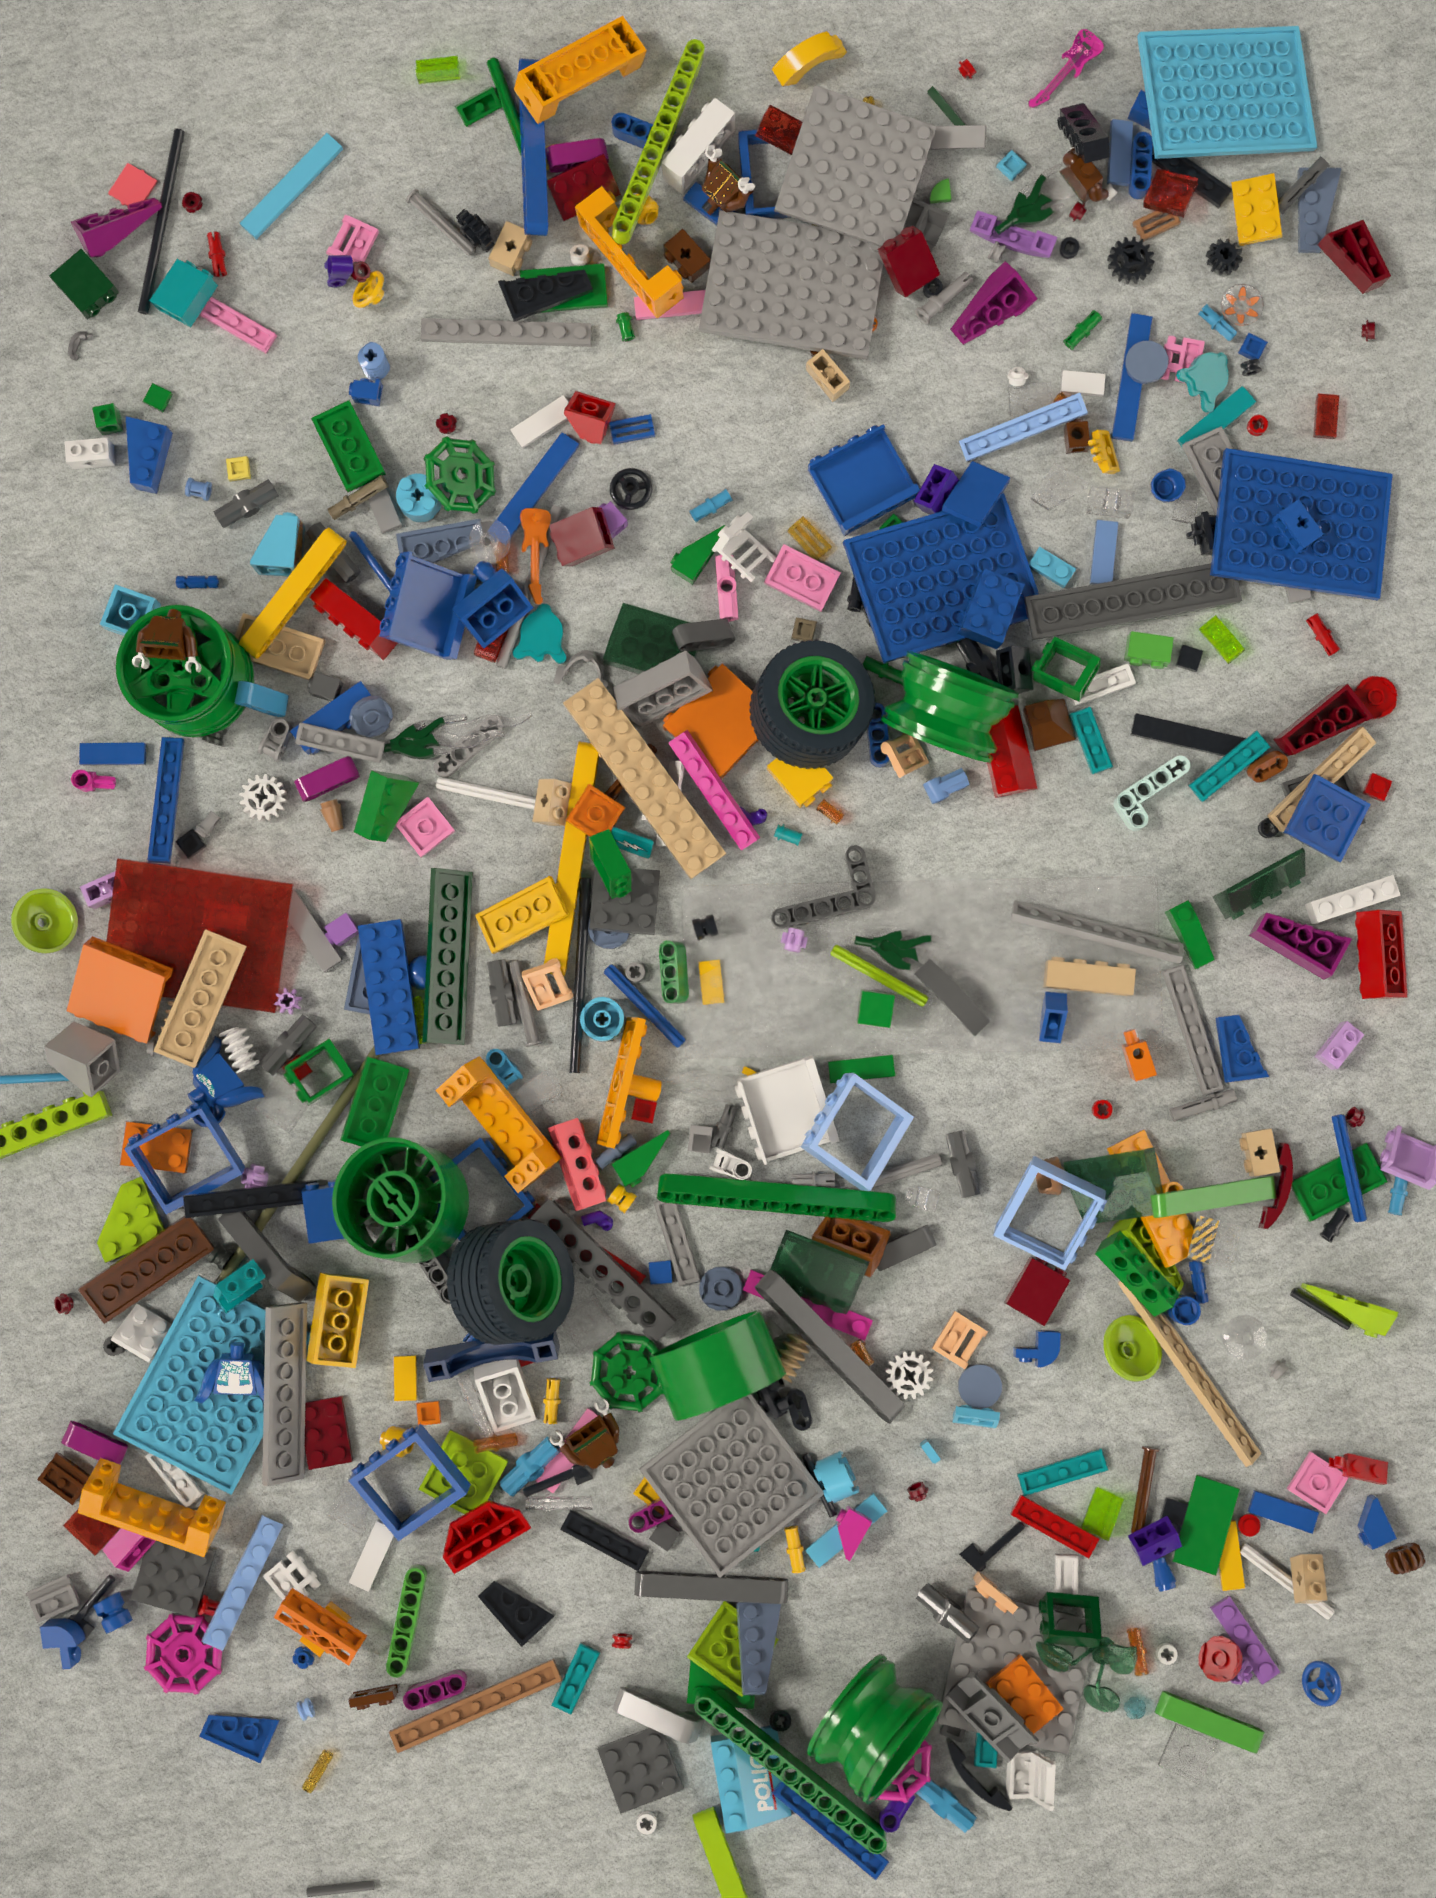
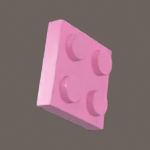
M429 797L403 815L396 824V827L421 858L455 832Z
M1309 1451L1288 1485L1287 1490L1327 1514L1348 1478L1343 1477V1472L1337 1468L1328 1467L1329 1463Z

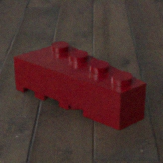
M1344 684L1334 689L1273 740L1285 756L1295 755L1374 717L1349 684Z

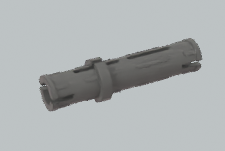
M1320 156L1307 171L1304 170L1302 172L1303 175L1278 200L1279 211L1282 215L1311 184L1314 185L1317 182L1316 179L1330 166L1323 157Z

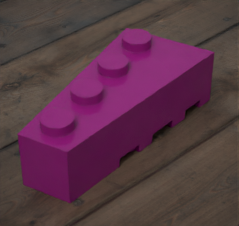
M1267 912L1258 918L1249 934L1253 939L1323 980L1334 974L1352 938L1341 937L1329 931L1315 929L1313 926L1295 923L1293 920Z

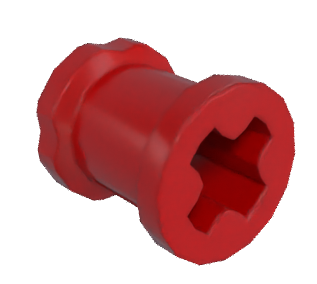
M203 1595L198 1608V1615L214 1616L220 1601L209 1599L207 1595Z

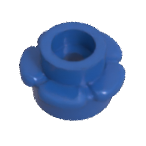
M301 1646L295 1650L292 1660L295 1665H298V1668L306 1669L313 1664V1651L308 1647Z

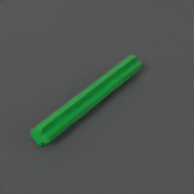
M493 57L487 60V67L521 155L520 117L499 60Z

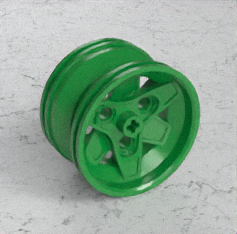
M186 605L163 606L140 617L124 635L116 657L118 685L128 703L138 712L154 720L166 730L180 736L192 738L203 737L224 730L237 720L246 708L235 704L238 681L254 683V670L250 655L239 645V639L223 628L207 613ZM170 609L180 611L182 614L181 618L191 628L196 639L198 656H195V659L201 664V671H196L195 663L191 665V673L186 670L185 664L189 661V657H186V660L147 657L150 661L147 669L141 667L142 660L140 661V666L135 667L132 660L138 655L136 646L139 631L149 624L154 616L167 617ZM195 633L205 635L211 640L198 645ZM221 662V674L218 679L212 673V670ZM170 678L169 684L164 686L165 680ZM206 679L205 685L200 687L201 681ZM167 695V707L160 705L154 699V696ZM196 695L206 697L203 702L191 707Z
M907 651L906 656L909 660L903 661L902 665L904 667L901 672L903 687L906 693L902 700L886 706L885 712L888 715H882L881 720L907 735L971 759L992 763L993 756L990 754L996 753L997 747L989 732L992 725H996L1008 716L1010 709L1014 708L1015 705L1012 698H1018L1019 693L958 666L920 653Z
M879 1654L871 1659L854 1676L837 1697L813 1734L808 1745L807 1754L811 1758H815V1761L820 1765L833 1762L842 1764L848 1785L855 1791V1795L859 1798L863 1797V1801L869 1805L883 1794L912 1759L935 1724L943 1703L939 1699L934 1700L935 1696L932 1693H927L921 1688L901 1687L896 1682L895 1664L891 1660L887 1661L885 1655Z

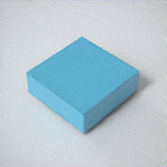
M1011 150L997 164L996 168L1012 182L1026 168L1027 164Z
M927 1439L920 1443L921 1448L932 1463L936 1464L941 1460Z

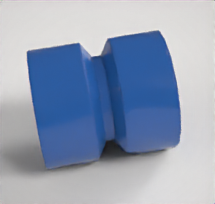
M1179 1295L1174 1306L1168 1309L1167 1313L1173 1321L1182 1325H1191L1199 1319L1201 1308L1194 1298Z
M120 1591L93 1605L97 1616L103 1618L101 1624L106 1634L133 1620L129 1610L123 1608L125 1602Z

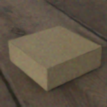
M796 617L791 640L800 642L813 641L817 622Z

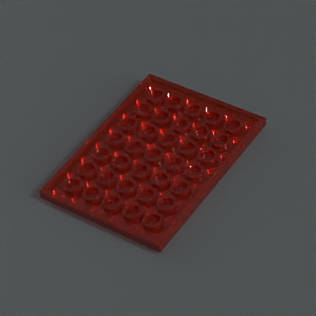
M117 858L106 942L173 968L172 976L166 981L162 997L173 999L177 997L205 929L243 944L247 948L222 1006L276 1013L277 1005H274V1003L278 1002L276 993L279 994L294 884Z

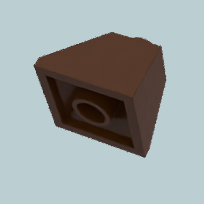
M1064 698L1034 703L1025 706L1022 710L1034 752L1076 740Z

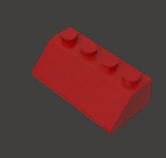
M1014 705V708L1010 709L1008 716L996 725H992L989 732L997 747L996 753L990 754L993 756L992 763H987L995 798L1038 789L1019 706Z
M1371 910L1356 912L1355 926L1357 928V949L1359 951L1358 970L1361 979L1359 989L1362 999L1408 998L1402 911Z

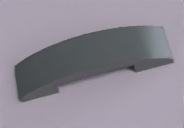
M931 959L914 973L974 1037L990 1023V1020Z

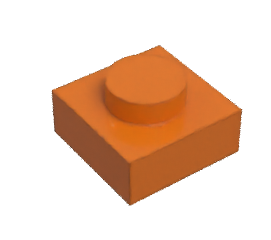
M439 1401L416 1403L418 1425L441 1423Z

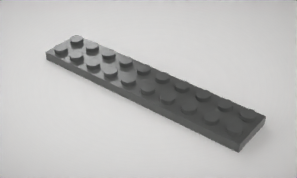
M1210 563L1027 596L1024 598L1033 641L1240 603L1242 597L1239 583L1236 579L1210 576Z

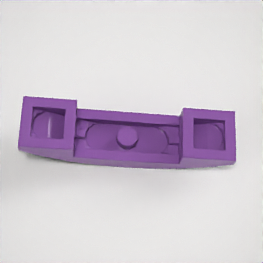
M977 210L970 227L972 233L994 244L998 241L1000 246L1005 245L1007 249L1036 257L1050 258L1057 241L1056 236L1038 230L1037 233L1016 226L1009 227L999 235L996 233L995 227L1002 222L997 220V216Z

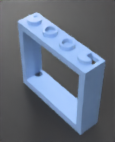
M845 1073L841 1080H837V1087L834 1092L827 1097L824 1109L816 1115L814 1119L815 1124L812 1129L806 1132V1138L801 1148L858 1189L871 1191L914 1116L855 1073ZM853 1086H856L896 1115L861 1176L818 1146Z
M1033 1156L1000 1216L993 1236L1066 1270L1068 1264H1072L1078 1254L1076 1252L1079 1246L1083 1247L1087 1239L1085 1234L1088 1229L1092 1230L1097 1222L1096 1215L1098 1211L1102 1212L1107 1202L1105 1199L1106 1190ZM1038 1172L1093 1199L1064 1252L1009 1226Z

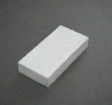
M1062 371L1060 393L1074 395L1081 393V395L1103 397L1105 374Z
M1055 1554V1592L1078 1594V1555Z

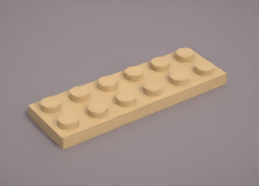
M205 929L153 1052L196 1068L247 946Z

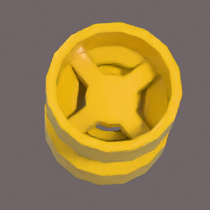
M619 1183L607 1201L612 1205H617L619 1210L625 1214L637 1196L632 1192H627L625 1187Z

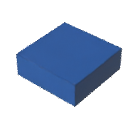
M1248 333L1238 354L1250 360L1259 359L1267 341Z
M671 1260L649 1262L650 1285L672 1283Z

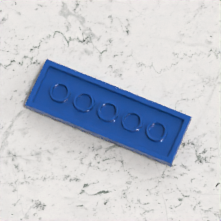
M402 919L359 925L358 932L375 1054L383 1055L420 1049Z

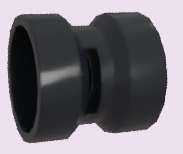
M713 914L707 915L704 919L696 918L692 920L697 940H702L708 935H719Z

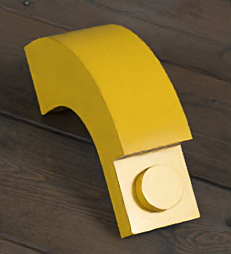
M828 31L822 32L792 48L775 64L772 71L782 87L795 85L814 66L826 60L843 58L847 51L837 35L830 36Z

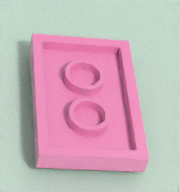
M783 544L764 584L822 612L841 572Z

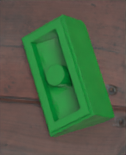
M490 86L454 107L467 127L502 108V104L494 88Z

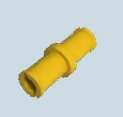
M547 1378L546 1397L543 1398V1403H545L543 1423L557 1424L558 1404H561V1399L559 1398L561 1379Z
M798 1526L785 1527L784 1531L788 1545L786 1552L790 1556L792 1573L804 1572L806 1570L802 1554L804 1548L800 1543Z

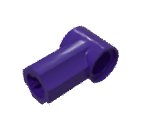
M913 1795L907 1803L889 1800L878 1816L880 1825L886 1832H895L899 1828L902 1818L916 1796ZM887 1815L895 1816V1821L891 1825L884 1824V1818Z

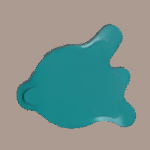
M1223 352L1201 354L1193 360L1188 368L1180 369L1176 373L1177 379L1187 384L1190 396L1200 395L1201 409L1206 413L1214 410L1216 397L1225 389L1228 383V358Z
M540 604L534 612L524 619L520 630L521 639L519 645L513 650V656L517 660L529 656L540 663L544 660V656L549 654L556 663L563 664L566 662L567 657L561 647L563 639L562 624L548 604Z

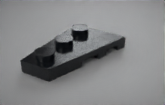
M496 1581L489 1584L478 1595V1598L521 1647L555 1617V1615Z

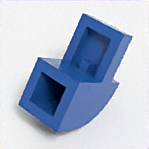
M1036 1330L1035 1348L1013 1347V1356L1019 1358V1362H1032V1358H1034L1035 1366L1038 1368L1048 1366L1059 1355L1061 1332Z
M66 1618L49 1619L40 1626L43 1649L59 1648L62 1669L74 1667L81 1658V1649L78 1645L86 1639L82 1628L73 1620Z

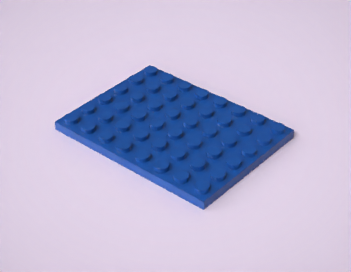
M1226 448L1223 451L1210 576L1379 600L1381 596L1393 474ZM1299 499L1301 503L1308 507L1311 517L1321 525L1324 534L1296 554L1272 521V518Z
M1002 493L981 527L941 511L845 539L842 542L884 664L907 657V651L921 653L965 639L966 637L957 634L978 576L984 568L1025 584L1010 625L1028 620L1024 598L1039 594L1004 493Z

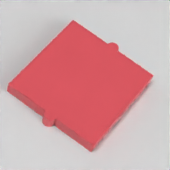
M127 163L108 194L119 200L122 205L128 206L131 203L146 200L158 181L147 175L143 169L139 170Z

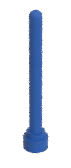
M351 531L349 534L350 539L390 592L391 579L357 532Z

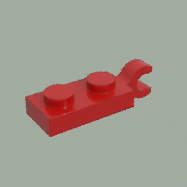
M1350 1453L1344 1454V1457L1335 1456V1458H1329L1328 1467L1342 1469L1343 1477L1379 1485L1387 1484L1388 1462Z

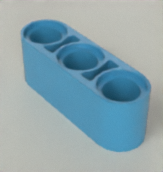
M238 681L235 704L271 716L285 717L289 695L255 683Z

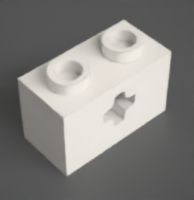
M108 438L64 441L66 463L73 470L115 466L114 445Z

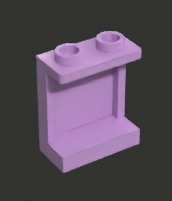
M1397 1125L1386 1134L1385 1142L1387 1145L1380 1156V1161H1382L1380 1170L1430 1190L1436 1185V1145L1432 1146L1401 1133L1402 1126Z

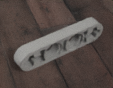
M496 716L486 718L434 763L435 773L443 778L453 775L503 732L504 726L501 719ZM490 722H493L494 724L498 722V730H490L488 732V735L490 737L487 739L485 734L480 730L484 728V730L487 731L490 728ZM477 734L483 737L482 744L474 746L471 743V738ZM459 748L465 749L467 753L466 757L462 760L455 758V751ZM451 756L453 761L457 763L456 766L452 763L448 765V772H439L441 769L439 765L441 763L446 765L450 762L447 757Z

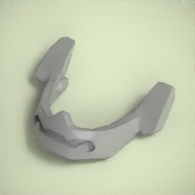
M582 650L573 655L565 667H557L554 683L560 684L564 675L567 676L570 666L575 661L584 659L586 662H593L598 671V678L606 689L608 687V682L603 679L605 667L599 655L592 651Z

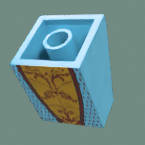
M284 512L283 515H276L250 560V565L258 575L289 577L302 560L305 526L296 514Z

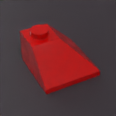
M575 391L564 409V415L581 439L587 440V442L601 445L607 434L616 403Z

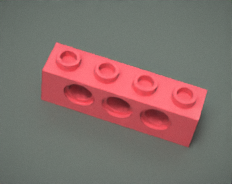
M578 1118L547 1128L554 1149L562 1158L559 1160V1164L575 1211L605 1202L606 1190L600 1183L598 1167L593 1163L591 1157L592 1149L589 1143L586 1142L583 1124L579 1122ZM569 1138L574 1140V1148L570 1147L568 1143ZM576 1159L581 1161V1169L576 1166ZM583 1180L588 1181V1190L583 1187Z

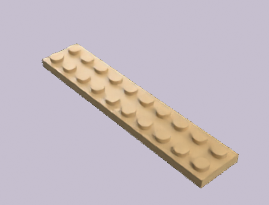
M599 678L563 702L567 711L690 880L726 855V852L622 710L617 709L616 701Z

